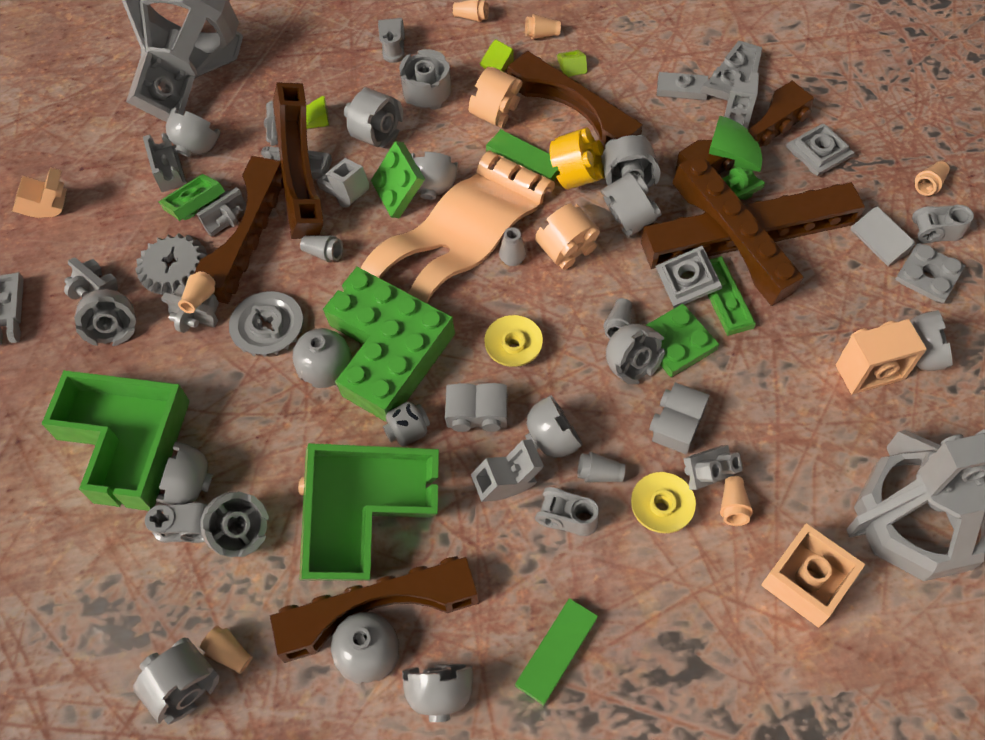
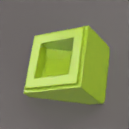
M495 39L482 58L480 66L485 69L489 66L504 72L507 66L514 61V51L511 47Z
M574 50L558 53L557 60L563 74L570 77L587 73V60L583 52Z
M321 96L306 105L307 129L329 126L325 96Z

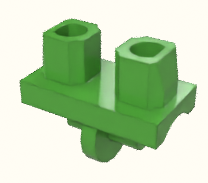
M738 166L731 169L728 176L722 178L740 200L751 198L753 193L763 189L765 182L757 178L752 170L743 169Z

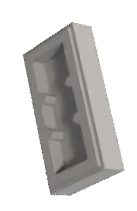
M659 72L656 96L706 100L707 94L700 92L708 80V76Z

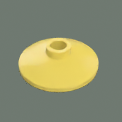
M508 315L497 319L489 326L484 342L487 353L494 361L504 366L517 367L530 363L539 355L543 345V337L540 328L532 320L519 315ZM511 344H517L518 346H517V347H510L509 345H511Z
M656 472L643 477L636 484L631 496V507L635 517L644 527L658 533H673L689 524L695 513L696 500L693 491L689 490V485L682 478L667 472ZM664 503L667 506V510L658 509L656 504Z

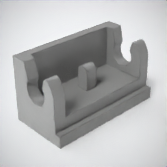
M755 72L751 73L748 83L740 81V73L735 75L724 117L740 123L746 129H748L758 94L759 73Z
M161 134L163 142L160 144H156L150 135L143 136L152 174L161 192L187 184L178 152L175 151L176 146H172L167 134Z

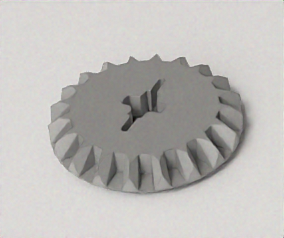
M180 233L175 237L168 234L165 239L157 237V242L154 244L148 243V249L142 250L141 258L136 259L137 267L135 270L140 283L147 290L164 295L165 292L173 294L179 285L186 286L188 277L194 274L200 260L208 254L198 239L194 240L190 235L183 237ZM175 258L176 262H173L171 266L168 267L166 263H170L172 259Z
M275 291L260 292L246 298L235 308L229 321V333L235 345L244 353L249 352L253 356L261 354L264 357L270 353L278 355L280 350L284 348L288 350L292 342H297V336L302 333V324H304L303 313L299 304L292 297L284 293ZM259 316H261L264 321H267L268 323L272 324L273 331L265 326L263 327L261 318Z

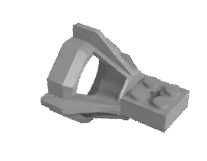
M122 0L141 47V57L126 102L167 122L173 108H177L179 110L178 114L183 115L194 79L237 59L243 35L237 32L239 21L229 0ZM150 4H173L186 8L189 12L181 27L161 16ZM207 20L217 32H201L205 21Z
M985 429L979 431L974 436L965 438L962 434L950 436L944 439L941 445L907 430L897 432L887 446L889 456L881 457L873 467L854 506L857 517L846 529L849 537L866 535L874 555L922 581L974 570L985 560ZM920 465L915 481L882 501L883 482L893 467ZM926 503L935 511L946 512L954 529L948 554L934 553L915 546L900 535L892 524ZM981 527V539L980 542L977 545H975Z

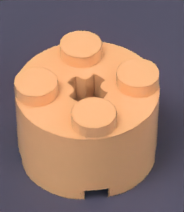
M488 66L482 72L475 85L478 91L476 96L471 95L469 113L503 128L508 120L509 115L507 113L509 110L514 111L520 101V97L517 94L522 86V80L497 68Z
M567 204L547 218L549 225L545 230L540 227L535 236L536 242L553 262L560 266L562 270H566L574 264L576 257L582 253L584 256H587L595 250L597 244L594 241L600 234V229L578 204L575 207L572 204Z

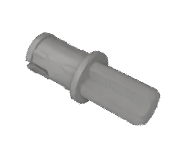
M269 101L266 104V118L264 119L266 141L271 146L278 144L273 101Z

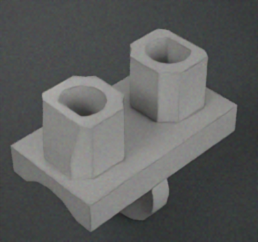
M235 187L231 191L226 190L223 194L219 195V199L197 210L196 214L211 237L229 225L232 227L239 224L238 219L244 216L247 204L238 188Z
M75 257L68 260V265L72 267V274L65 279L64 292L71 299L83 298L86 294L97 289L118 290L117 279L111 273L99 278L102 275L101 267L94 259L81 263Z
M179 285L173 294L165 292L161 300L168 304L169 320L174 321L175 330L185 333L190 327L197 328L199 323L215 328L218 322L215 312L219 302L214 294L191 314L182 311L178 306L185 286Z
M720 445L683 458L686 466L684 471L686 475L690 476L689 490H698L734 476L735 473L741 472L743 469L740 454L738 452L730 453L728 445Z

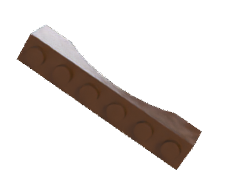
M526 51L507 66V74L522 80L519 93L525 97L554 100L576 110L593 126L604 149L606 143L612 139L642 134L643 124L637 119L627 115L615 105L602 99L596 93L591 92L579 82L566 76L559 69L552 67L531 52Z
M791 80L774 91L768 112L758 123L748 129V132L758 142L760 147L767 146L775 137L781 133H787L793 125L799 121H805L810 116L814 97ZM697 140L678 153L675 170L677 171L679 164L700 153L718 174L732 169L735 160L709 154L712 140Z
M277 82L273 97V109L291 239H302L304 236H319L324 222L321 201L313 183L309 163L304 86L302 83Z
M700 153L679 164L672 184L689 204L695 205L708 213L727 232L742 255L754 286L770 306L792 295L803 280V275L706 158Z
M251 156L242 174L247 189V206L243 219L234 234L222 246L200 260L194 274L199 271L205 272L214 279V295L218 302L229 304L232 295L238 291L239 280L243 272H246L248 269L249 258L253 250H256L258 247L259 237L262 230L266 229L272 209L277 206L279 193L284 188L281 161Z
M454 556L446 558L440 562V565L427 568V566L415 567L407 575L397 578L392 575L382 577L376 581V584L370 586L356 585L349 587L340 595L333 597L330 595L318 596L312 599V603L300 607L298 605L282 607L279 609V613L270 615L277 655L284 663L318 653L326 641L334 634L338 625L348 616L359 612H368L378 607L393 604H416L450 613L479 604L467 558L459 559V557Z

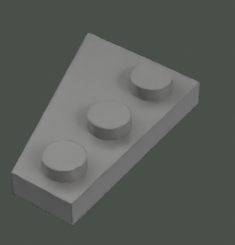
M738 41L725 57L723 63L714 71L712 77L705 82L700 93L728 101L737 73L741 74L740 81L743 83L749 82L752 72L757 73L762 47Z

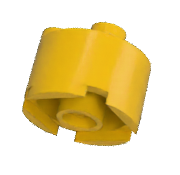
M588 127L559 136L550 143L552 167H558L561 175L556 177L562 187L567 190L605 178L601 163L604 148L600 140L595 141Z

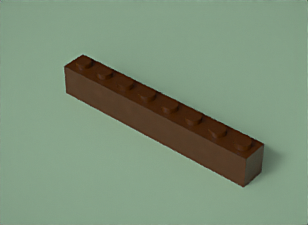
M852 182L841 185L835 184L817 190H808L794 195H783L779 198L766 201L760 200L745 205L774 242L854 225L860 220L865 209V205ZM706 212L691 217H680L668 222L653 223L643 228L641 245L651 269L656 268L655 266L700 246H703L708 257L738 250L727 232Z

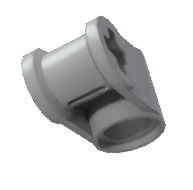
M403 19L378 20L379 38L382 43L384 60L391 63L402 60L404 57L405 40Z
M958 204L940 207L927 206L918 209L912 215V220L919 229L918 240L922 243L958 241L963 238L974 218V213L969 207Z
M554 487L544 489L543 496L545 499L541 511L537 512L535 520L539 524L580 536H588L596 531L599 508L594 500L567 493ZM580 513H588L592 518L587 521H581L576 516Z
M188 503L154 506L146 513L145 525L148 530L153 532L155 538L163 543L205 542L201 534L200 519L207 504Z

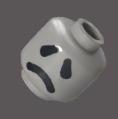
M405 402L387 413V424L383 426V429L390 442L396 440L401 446H408L426 436L427 426L430 425V421L420 404L415 405L412 402Z

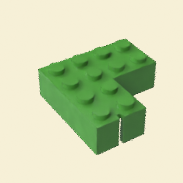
M356 267L342 284L344 291L338 290L323 308L328 323L332 328L363 344L335 382L342 397L386 422L387 413L407 402L455 335L453 318L369 272Z
M63 370L42 425L56 440L95 445L79 490L93 504L120 507L123 504L126 508L149 511L156 504L162 476L168 458L172 456L173 446L177 441L190 401L179 384Z
M308 443L305 455L299 580H370L372 516L431 518L438 514V484H431L426 488V483H432L438 479L439 449Z

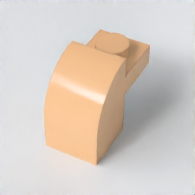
M50 167L45 182L22 176L12 211L35 218L59 215L63 210L67 189L63 188L64 182L59 181L61 170Z

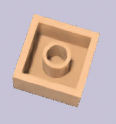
M909 319L899 322L888 321L878 328L871 330L863 328L854 332L842 351L836 367L852 395L905 380L927 348Z
M806 523L761 586L819 628L831 616L866 564Z

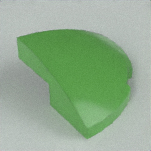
M719 116L709 154L734 159V167L738 166L743 169L760 172L762 153L758 142L755 141L748 132V129L730 118Z

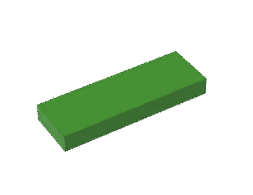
M501 129L486 145V151L490 150L552 181L560 174L558 167H552L550 154Z
M723 257L709 259L722 285V289L708 294V297L727 336L754 329L756 322Z
M569 598L518 678L515 687L545 706L597 621L598 616Z

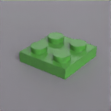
M399 141L394 142L371 179L374 188L392 218L401 217L425 181L404 142Z
M201 174L158 202L164 211L179 221L182 219L187 220L195 216L197 210L202 206L209 205L219 199V195L223 194L225 190L220 182Z
M684 304L679 305L646 325L657 331L664 338V340H661V348L665 350V355L660 365L671 378L717 351L719 343Z

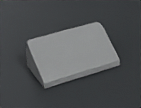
M878 206L870 210L850 229L887 266L909 255L915 245L914 240Z

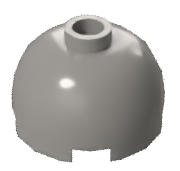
M177 108L171 110L166 122V134L170 142L176 146V152L190 157L191 153L201 155L213 149L221 134L219 129L211 130L209 128L210 122L188 111L181 115L178 114L179 110Z
M425 152L424 157H415V154L411 153L413 160L425 178V181L417 191V193L421 194V198L428 200L436 199V196L447 193L453 187L457 176L458 162L451 163L450 156L436 152Z
M97 289L86 294L78 302L74 316L76 332L83 340L98 346V343L106 344L113 342L112 346H117L127 341L135 331L136 316L133 304L126 296L116 290Z
M939 310L925 312L913 317L910 322L927 348L915 366L927 371L943 370L953 365L950 343H947L943 330L946 327Z
M628 324L621 327L612 335L606 347L605 357L610 370L627 384H639L638 379L646 374L652 376L660 366L665 355V350L661 348V340H664L663 336L644 324Z
M318 328L306 332L298 339L293 348L292 359L298 377L301 380L303 379L305 382L311 383L315 388H328L336 385L335 381L352 360V354L346 340L340 334L326 328Z
M551 395L541 399L531 408L526 422L529 433L525 437L527 440L532 439L536 449L540 448L545 455L554 458L565 457L577 451L583 444L573 425L571 426L564 416V411Z
M176 441L173 450L178 451L177 456L168 458L159 489L165 490V494L158 495L156 502L166 505H182L196 501L201 491L208 492L213 474L207 473L208 461L199 449Z
M226 492L214 498L204 508L200 519L201 534L205 543L217 554L227 557H245L256 551L265 541L269 516L263 503L255 496L243 492Z
M359 612L348 616L338 625L332 636L331 654L334 665L346 679L356 684L382 680L394 669L399 659V640L394 627L387 619L373 612Z
M437 664L433 668L424 669L423 673H419V667L403 670L402 679L405 698L410 707L418 714L429 715V722L449 721L450 714L460 711L468 703L472 694V666L466 667L465 664Z

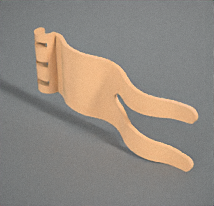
M489 150L482 156L477 167V173L474 176L454 185L440 199L427 219L417 228L410 232L393 236L378 245L366 258L361 269L381 279L392 266L407 256L434 250L439 247H447L450 251L432 260L420 272L408 293L427 303L434 292L446 280L481 264L496 248L503 238L506 229L511 228L521 218L535 212L542 205L545 192H552L555 188V182ZM492 164L495 165L493 171L490 170ZM512 174L516 175L514 180H510ZM533 184L537 185L534 191L531 190Z

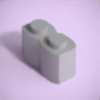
M676 382L671 391L666 389L660 402V406L664 407L661 415L655 413L649 430L654 432L652 442L687 455L710 395Z
M458 383L446 385L445 421L447 427L457 432H466L470 428L475 427L482 428L488 432L499 431L500 428L507 427V385L499 383L479 385Z

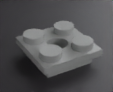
M825 124L815 127L786 145L792 154L799 158L817 176L853 157L855 153L849 148L848 144Z
M917 243L895 280L936 302L944 303L966 265L960 263L955 258H949L933 250L928 245ZM923 272L932 274L934 278L927 277Z
M703 246L655 266L674 308L722 289V285ZM686 271L695 272L694 276L689 279L681 278V275Z

